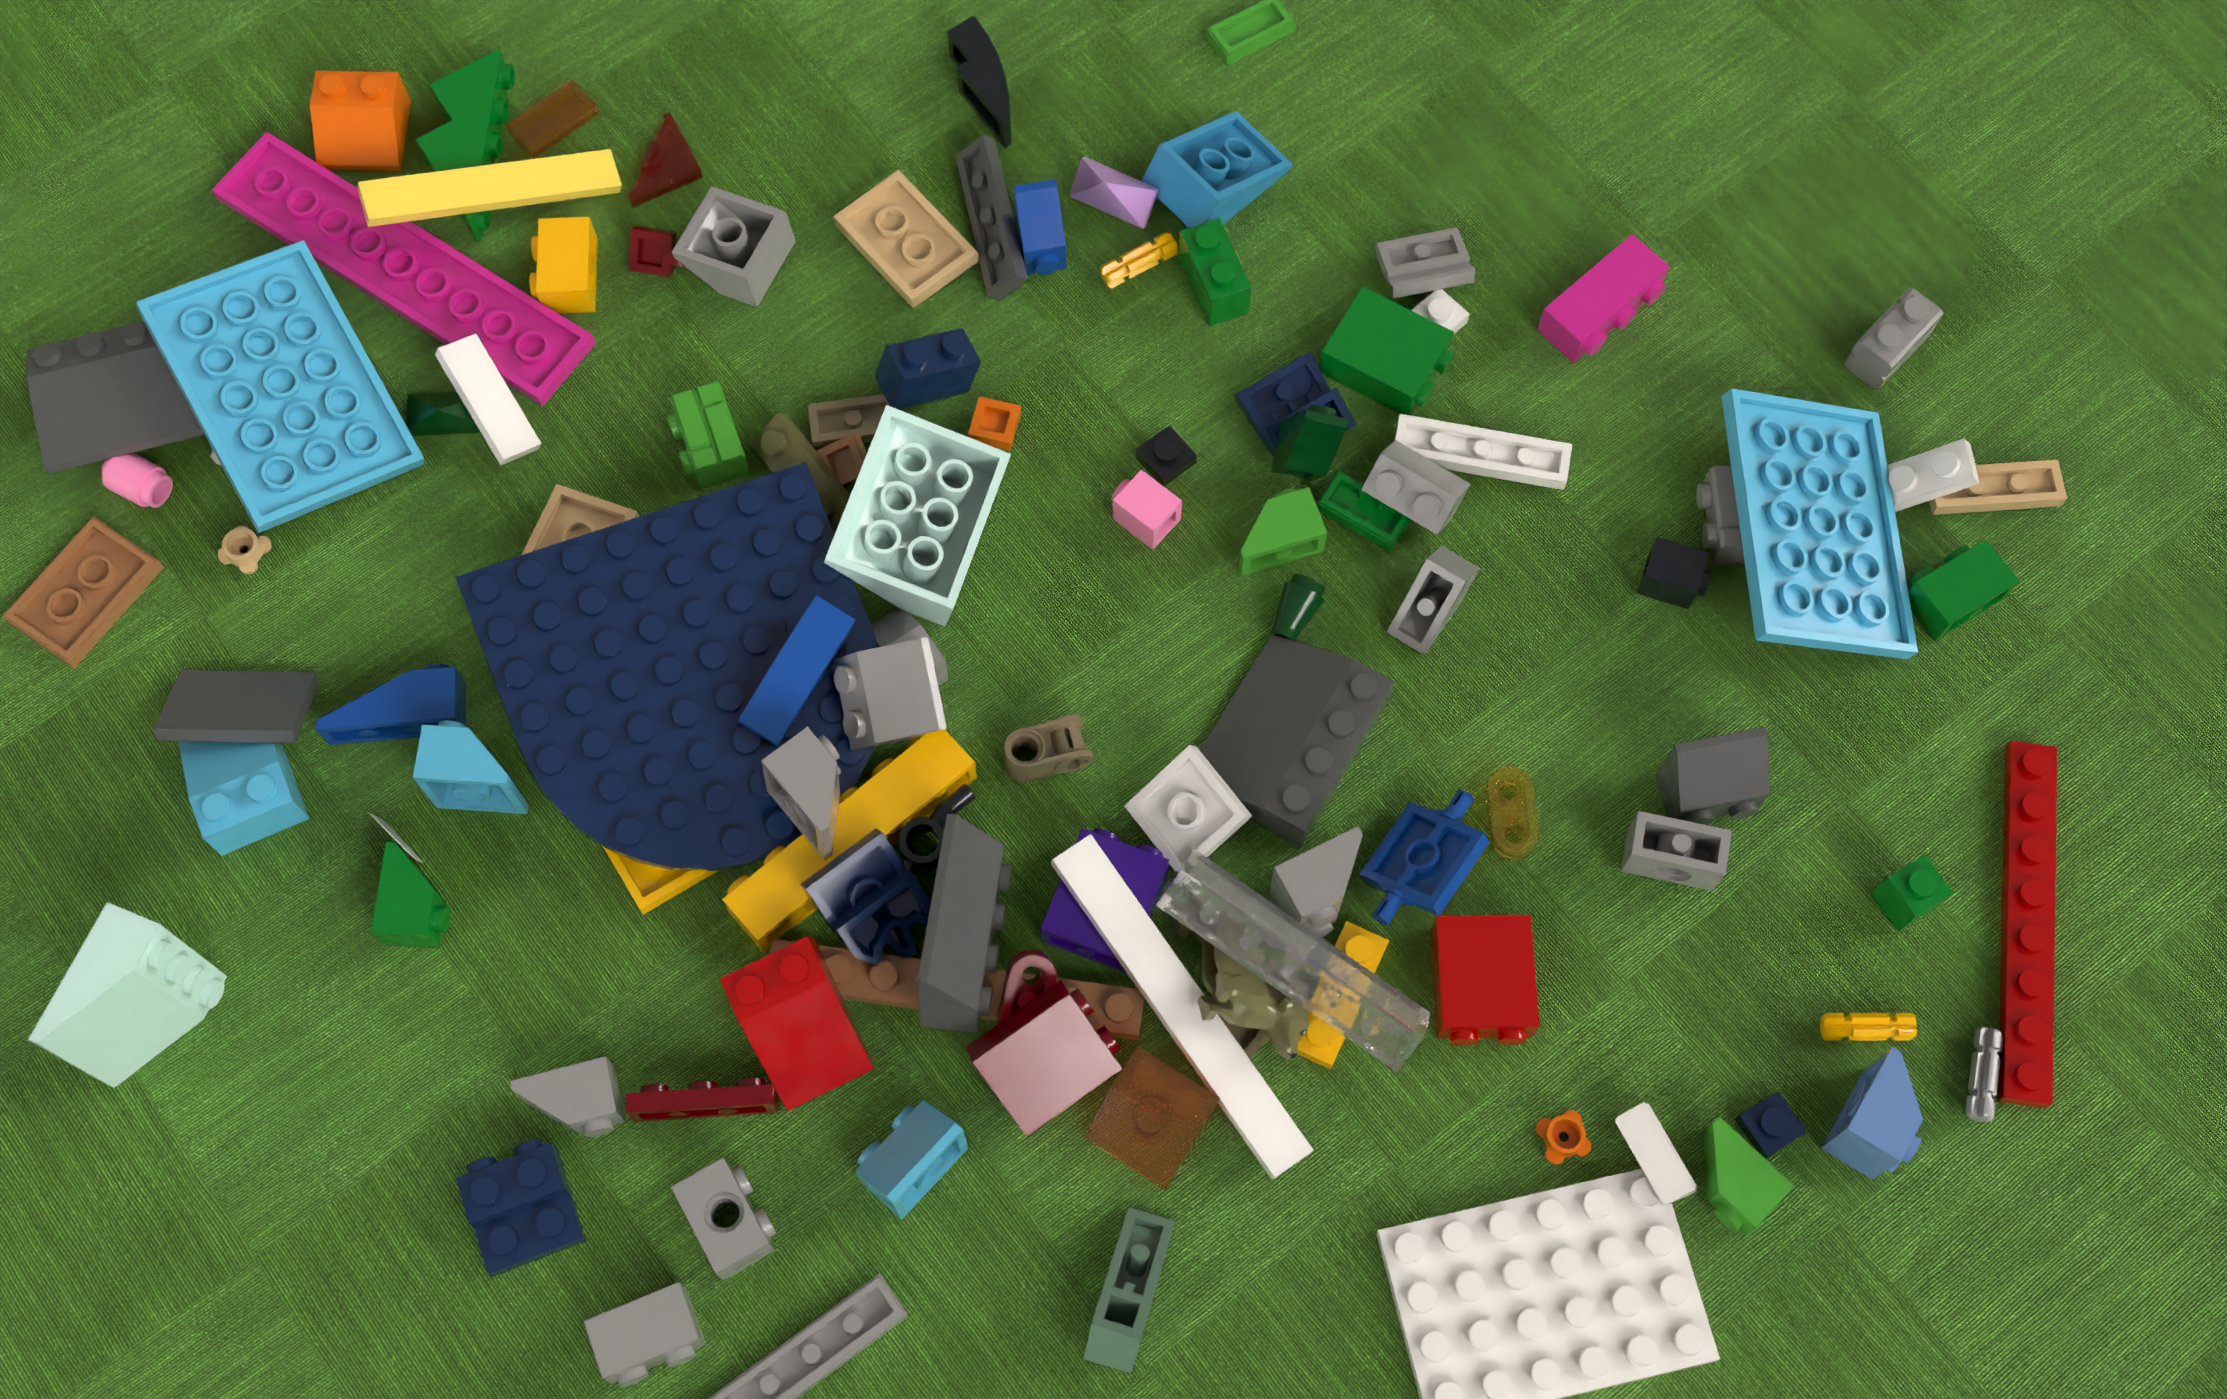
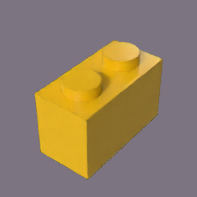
M590 217L538 219V236H532L531 238L532 257L535 262L537 261L536 272L530 273L531 295L533 298H538L540 303L558 314L596 312L598 239Z

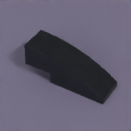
M972 16L947 31L949 55L958 66L957 78L960 94L1004 148L1012 144L1010 98L1006 76L992 41L976 17Z

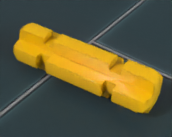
M1165 232L1153 238L1154 243L1151 244V242L1147 241L1120 255V261L1117 262L1113 259L1101 265L1100 275L1106 286L1114 288L1125 282L1124 277L1127 276V278L1131 279L1158 265L1160 258L1162 261H1165L1178 253V245L1169 232Z
M1825 1013L1820 1018V1033L1826 1041H1842V1038H1845V1036H1847L1849 1041H1887V1038L1891 1036L1894 1041H1910L1917 1035L1916 1018L1912 1013H1895L1891 1017L1888 1013H1849V1016L1846 1017L1843 1013Z

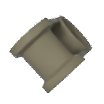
M1065 715L1046 723L1019 728L1011 732L1004 744V769L1008 776L1015 781L1030 782L1059 773L1075 772L1092 764L1095 759L1092 751L1086 749L1081 733V728L1084 725L1081 716ZM1020 749H1027L1032 751L1036 757L1030 761L1023 762L1017 760L1013 754Z

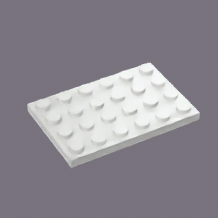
M1642 1168L1393 1226L1376 1232L1420 1399H1563L1720 1360L1672 1203L1664 1205L1660 1201Z

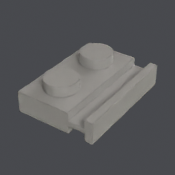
M1458 227L1376 243L1375 255L1386 284L1390 286L1392 299L1474 283L1475 268L1474 266L1471 267L1469 262L1470 256Z

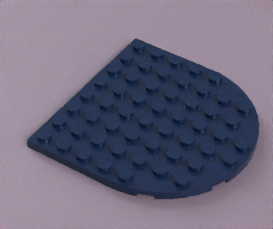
M806 462L456 576L457 585L530 774L549 802H552L558 811L578 831L620 856L642 864L670 870L676 868L718 871L742 867L765 860L767 855L781 845L786 848L801 836L802 833L767 792L761 760L806 727L817 738L824 735L833 744L840 756L836 760L841 771L839 775L840 796L848 789L857 785L869 762L874 746L851 750L849 738L845 734L843 728L844 713L840 694L834 683L835 669L833 660L858 651L877 648L878 645L854 581L824 563L835 534ZM817 595L853 617L856 621L848 637L829 664L822 679L777 747L738 723V720L782 647Z

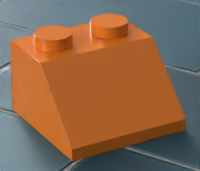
M315 71L310 113L316 163L328 170H402L411 100L398 72Z

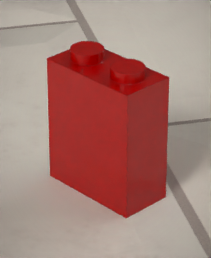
M1531 915L1436 916L1430 930L1437 1039H1450V1044L1459 1046L1477 1044L1479 1038H1498V1043L1502 1045H1518L1527 1042V1038H1532L1539 1028Z

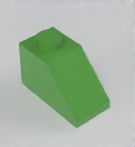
M1309 487L1297 491L1293 488L1285 489L1276 493L1271 499H1267L1240 550L1238 570L1241 577L1324 551L1327 530Z
M1719 1116L1702 1132L1707 1201L1715 1208L1714 1215L1726 1228L1733 1232L1739 1230L1745 1236L1763 1222L1793 1189L1794 1185Z

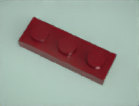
M760 1078L740 1079L736 1082L735 1087L717 1088L716 1082L697 1081L689 1083L686 1090L670 1091L668 1085L648 1084L641 1086L638 1093H626V1113L634 1122L779 1113L778 1093L772 1084L766 1085V1080Z

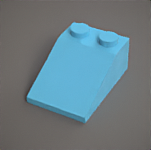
M178 741L188 798L202 838L221 856L310 819L282 743Z

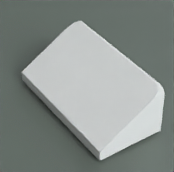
M1643 1102L1617 1116L1615 1121L1619 1130L1664 1205L1671 1204L1697 1192V1185L1649 1103Z

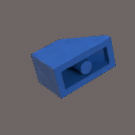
M1056 179L1014 186L1016 230L1027 275L1035 273L1047 275L1059 269L1067 268L1066 243Z

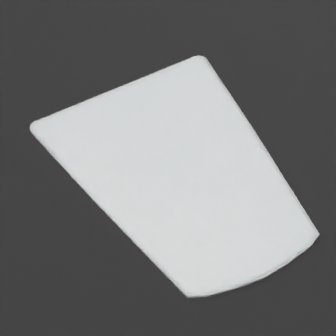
M369 813L414 859L423 863L383 819Z

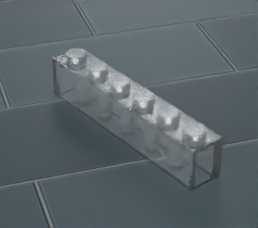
M1194 848L1170 880L1156 904L1160 909L1395 1072L1401 1068L1425 1037L1431 1015L1429 1011Z

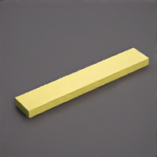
M611 149L359 181L357 190L367 225L372 227L620 193L622 184Z

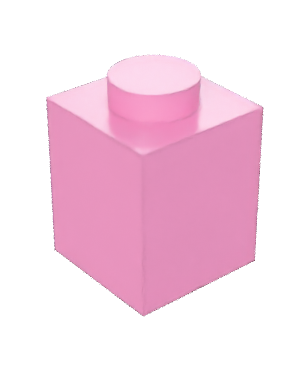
M1140 470L1131 481L1129 479L1123 480L1112 495L1113 520L1152 550L1181 520L1182 500L1143 470Z

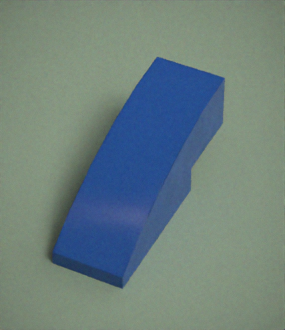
M816 595L740 716L738 723L778 747L853 629L856 619Z

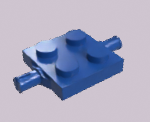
M1458 789L1445 810L1426 809L1409 802L1359 873L1364 883L1386 894L1376 910L1371 914L1377 922L1388 926L1401 905H1413L1437 916L1442 913L1490 843L1484 832L1467 826L1461 821L1465 812L1475 801L1468 792Z

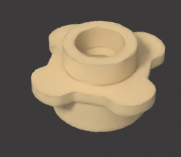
M238 526L225 535L222 541V548L218 551V559L222 564H233L239 567L243 574H252L258 569V561L262 555L271 550L272 543L267 536L258 537L248 527ZM248 547L246 553H241L242 549Z

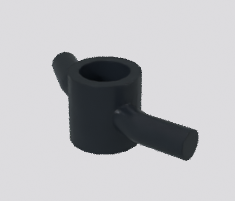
M966 784L939 803L929 818H915L908 821L902 828L899 835V846L904 855L902 863L914 876L918 869H932L938 866L947 814L958 813L976 798ZM919 832L925 834L931 832L938 837V845L933 847L931 854L927 856L915 855V849L910 845L911 839Z

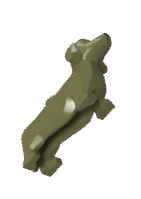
M1193 887L1186 896L1189 908L1178 907L1172 919L1177 936L1186 938L1189 932H1192L1202 944V977L1206 989L1212 995V997L1201 995L1197 1000L1202 1020H1211L1218 1014L1233 1026L1260 1029L1257 1033V1041L1262 1044L1272 1041L1280 1056L1286 1059H1294L1298 1054V1042L1306 1034L1309 1026V1011L1306 1004L1297 996L1290 995L1281 1000L1269 993L1260 972L1262 965L1261 953L1253 949L1238 907L1229 901L1207 895L1199 888Z

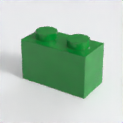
M1220 218L1181 230L1179 260L1209 327L1249 314L1251 286Z
M1986 539L1972 548H1969L1967 544L1958 547L1944 559L1946 562L1944 565L1937 569L1929 565L1909 580L1912 584L1908 591L1911 611L1934 641H1937L2004 600L2018 584L2019 579Z

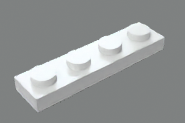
M1405 414L1399 415L1395 440L1447 470L1564 490L1566 486L1572 444Z

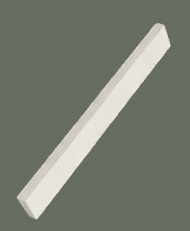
M1090 834L1052 859L1050 863L1271 1180L1314 1151L1220 1016L1217 1014L1211 1020H1202L1197 1000L1201 995H1205L1093 836Z

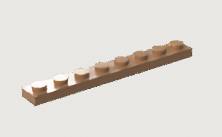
M773 939L770 954L794 942ZM818 945L843 1000L919 1010L917 979L921 959L882 954V959L876 966L855 958L848 949ZM997 970L996 974H987L985 987L993 988L990 1015L981 1016V1019L997 1021L1006 976L1005 970ZM1022 973V977L1025 979H1033L1036 976L1034 974ZM1057 978L1056 982L1061 980L1070 993L1079 988L1094 1010L1088 1016V1019L1096 1030L1105 1025L1113 1037L1139 1040L1145 1001L1139 989Z

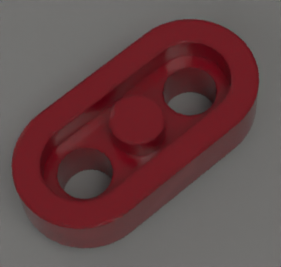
M1025 950L1016 954L1011 959L1004 980L997 1014V1024L1056 984V970L1046 954L1038 950ZM1034 966L1038 968V974L1033 979L1022 977V973L1027 967Z

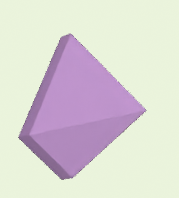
M1084 156L1081 158L1069 197L1144 229L1159 189Z

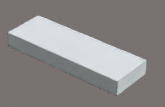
M477 334L437 349L435 353L436 358L500 465L537 451L542 443Z

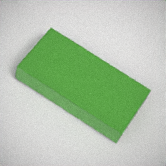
M1262 0L1207 27L1206 38L1224 63L1229 65L1295 32L1296 22L1280 0Z

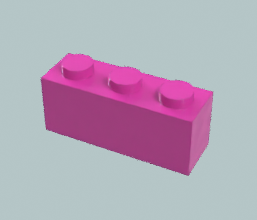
M1632 234L1544 308L1537 331L1573 363L1585 353L1591 356L1606 342L1607 334L1614 328H1617L1619 331L1624 329L1633 320L1637 313L1636 310L1642 304L1651 305L1662 295L1666 289V285L1663 282L1670 266Z

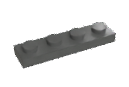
M982 134L955 157L987 297L1001 301L1027 282L1028 277L996 141L994 138Z

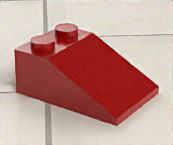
M807 936L719 979L739 1024L787 1111H791L875 1070L815 939Z

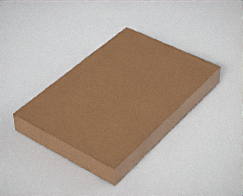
M93 516L3 614L2 618L75 669L165 567L159 560Z

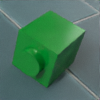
M1923 855L1888 876L1871 894L1898 932L1938 909L1954 893L1928 857Z

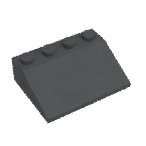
M144 321L131 322L122 327L97 333H86L80 337L57 343H45L27 350L26 380L43 465L47 474L205 435Z
M1272 634L1204 742L1200 752L1250 812L1252 817L1249 820L1301 849L1387 706L1395 681L1354 659Z

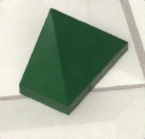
M457 392L408 394L406 426L412 436L481 433Z

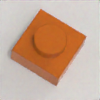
M979 397L968 437L994 448L1011 451L1021 417V405Z

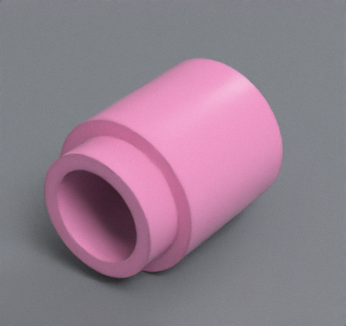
M135 453L106 459L102 465L101 474L104 487L141 507L151 506L157 508L171 494L173 481L171 477L167 476L166 471Z

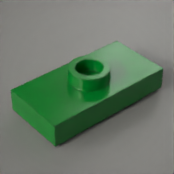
M1338 469L1316 504L1319 512L1385 550L1392 552L1411 519L1362 491L1364 483Z

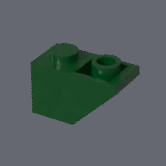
M1310 405L1309 410L1296 411L1295 415L1281 420L1271 472L1312 481L1325 477L1348 428L1349 419L1335 416L1336 410L1333 408Z

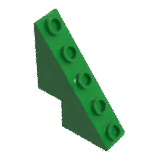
M497 49L429 84L439 109L448 121L415 139L426 164L432 172L495 164L496 159H501L503 154L501 128L502 124H507L509 120L507 95L508 89H513L515 86V68L513 64L505 63L501 51ZM490 211L460 214L477 242L481 241L483 230H488L490 226Z

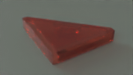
M670 112L663 115L664 122L656 140L652 141L644 158L636 185L628 194L633 208L703 178L702 171Z

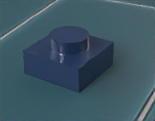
M1779 1091L1735 1119L1753 1147L1765 1159L1807 1132Z

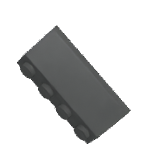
M947 814L917 979L921 1027L978 1033L981 1016L990 1015L993 988L985 986L987 974H996L999 945H993L992 943L994 931L1003 932L1006 904L999 903L1001 891L1009 892L1012 864L1004 863V844L956 814Z

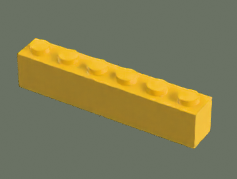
M945 729L912 738L907 744V750L896 759L888 758L881 762L872 772V778L859 789L852 787L840 796L832 856L827 860H823L802 834L786 848L781 845L771 851L763 862L764 866L751 876L748 874L743 875L730 885L727 890L728 895L722 900L730 915L763 953L771 947L773 939L780 940L817 910L800 884L875 828L883 832L892 847L899 842L902 828L908 821L919 817L929 818L939 803L962 785L966 784L968 786L977 778L975 761Z

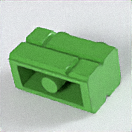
M713 382L697 387L695 391L690 389L672 395L670 401L674 413L667 414L666 416L674 440L682 437L684 439L687 449L678 452L686 476L695 474L699 486L707 488L723 483L725 479L732 480L748 475L750 472L721 384Z

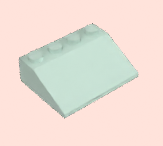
M886 405L824 563L903 611L946 626L1011 454Z
M107 902L28 1040L100 1082L115 1088L201 1022L209 1009L215 1007L220 1001L224 992V981L227 976L161 924Z

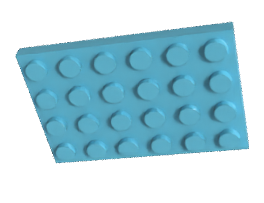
M304 240L136 302L139 314L258 533L424 465V457Z
M1731 388L1721 398L1755 640L1900 659H1909L1916 655L1918 647L1892 491L1888 481L1889 473L1879 413Z

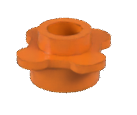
M1567 1110L1563 1115L1557 1116L1553 1120L1542 1118L1536 1125V1133L1543 1138L1547 1148L1545 1158L1551 1164L1559 1165L1565 1158L1574 1155L1585 1157L1591 1150L1592 1144L1586 1138L1582 1117L1576 1111ZM1565 1133L1568 1136V1140L1565 1142L1561 1141L1559 1135Z

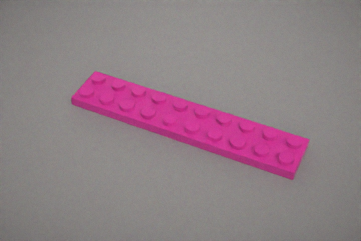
M268 132L255 143L211 190L218 201L284 243L291 245L304 240L317 264L443 344L447 345L477 334L505 383L541 406L549 400L596 345L592 334L411 221L368 227L359 193L355 186Z

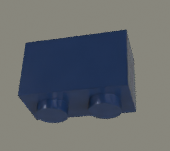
M960 328L886 345L874 377L889 405L896 409H902L968 393L981 360L964 329Z

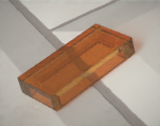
M571 80L506 126L509 134L535 159L600 113L597 105Z

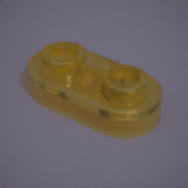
M1505 766L1497 769L1491 775L1485 789L1490 841L1495 851L1501 856L1508 859H1521L1532 852L1539 838L1534 785L1530 776L1522 769ZM1504 788L1511 789L1515 793L1516 798L1511 800L1505 799L1501 795L1500 790ZM1505 833H1517L1520 836L1521 842H1509L1506 839Z

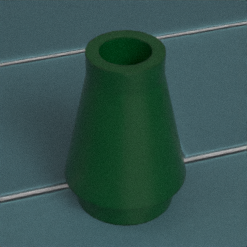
M1293 574L1290 582H1284L1275 623L1270 631L1271 634L1296 641L1298 635L1325 602L1322 598L1325 588L1309 577Z

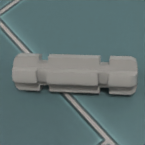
M1977 1028L1974 1035L1973 1046L1977 1052L1972 1053L1968 1090H1970L1971 1095L1967 1096L1965 1107L1968 1119L1974 1121L1991 1122L1994 1119L1995 1103H1993L1994 1099L1992 1097L1997 1095L2001 1062L1997 1054L2002 1053L2003 1045L2001 1031L1994 1028Z

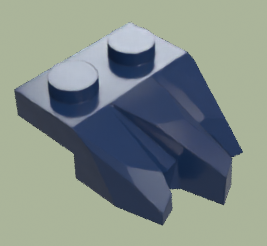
M877 828L800 884L823 920L855 958L877 966L882 959V947L887 943L902 958L917 954L910 932L911 926L918 922L927 927L931 903L914 874L905 868L883 832Z

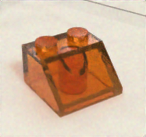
M1138 1046L1109 1089L1085 1138L1166 1191L1217 1113L1220 1098Z

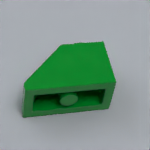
M386 842L371 933L383 945L440 948L441 935L446 934L450 926L451 915L449 906L446 905L443 898L395 842Z

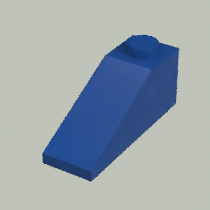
M429 664L424 669L409 670L316 720V730L329 745L420 738L422 725L438 726L440 721H456L466 725V683L456 667H450L446 664Z

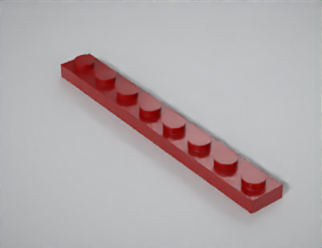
M2011 740L2005 746L1999 1030L2003 1036L2002 1053L1999 1054L2001 1062L1998 1078V1102L2046 1109L2053 1105L2057 747Z

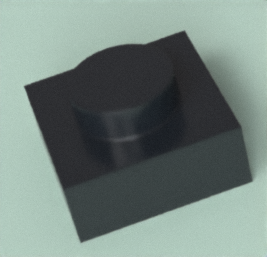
M1170 425L1136 449V458L1156 481L1164 487L1197 464V455Z

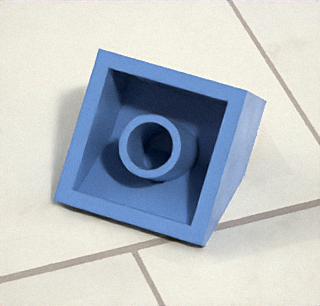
M1891 1047L1864 1068L1821 1146L1822 1150L1871 1180L1885 1171L1894 1172L1901 1161L1907 1164L1916 1153L1922 1141V1138L1918 1137L1916 1133L1923 1122V1117L1902 1053L1899 1050Z

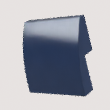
M1310 352L1234 394L1250 424L1273 457L1275 455L1280 421L1295 415L1296 411L1309 410L1310 405L1333 408L1336 410L1335 416L1349 419L1346 431L1356 426L1337 388L1330 389Z

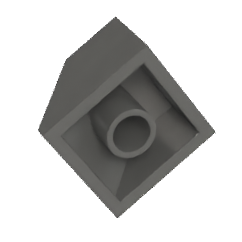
M1760 727L1674 744L1655 775L1667 817L1708 825L1717 817L1730 815L1732 820H1739L1758 813V809L1770 795L1768 735L1766 728Z

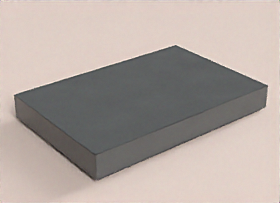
M181 670L153 727L157 741L295 743L319 687L317 673Z

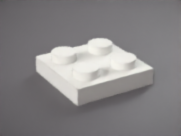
M1189 745L1124 805L1157 849L1163 853L1164 858L1169 859V864L1179 877L1189 875L1252 817L1196 746Z

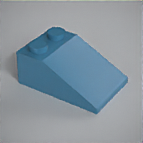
M1235 111L1160 144L1141 181L1159 189L1156 198L1165 204L1187 228L1220 218L1222 225H1224L1289 172L1293 163Z

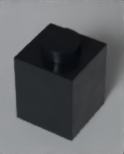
M1657 537L1648 554L1637 594L1689 609L1695 596L1703 597L1709 585L1712 571L1705 569L1709 553Z

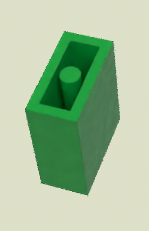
M1362 287L1322 350L1319 369L1322 375L1399 414L1411 416L1417 405L1424 407L1428 402L1435 387V384L1431 381L1436 373L1444 374L1448 369L1455 354V351L1450 349L1454 332Z

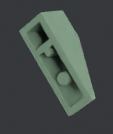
M1128 1207L1091 1323L1083 1359L1130 1374L1132 1373L1173 1232L1174 1220Z

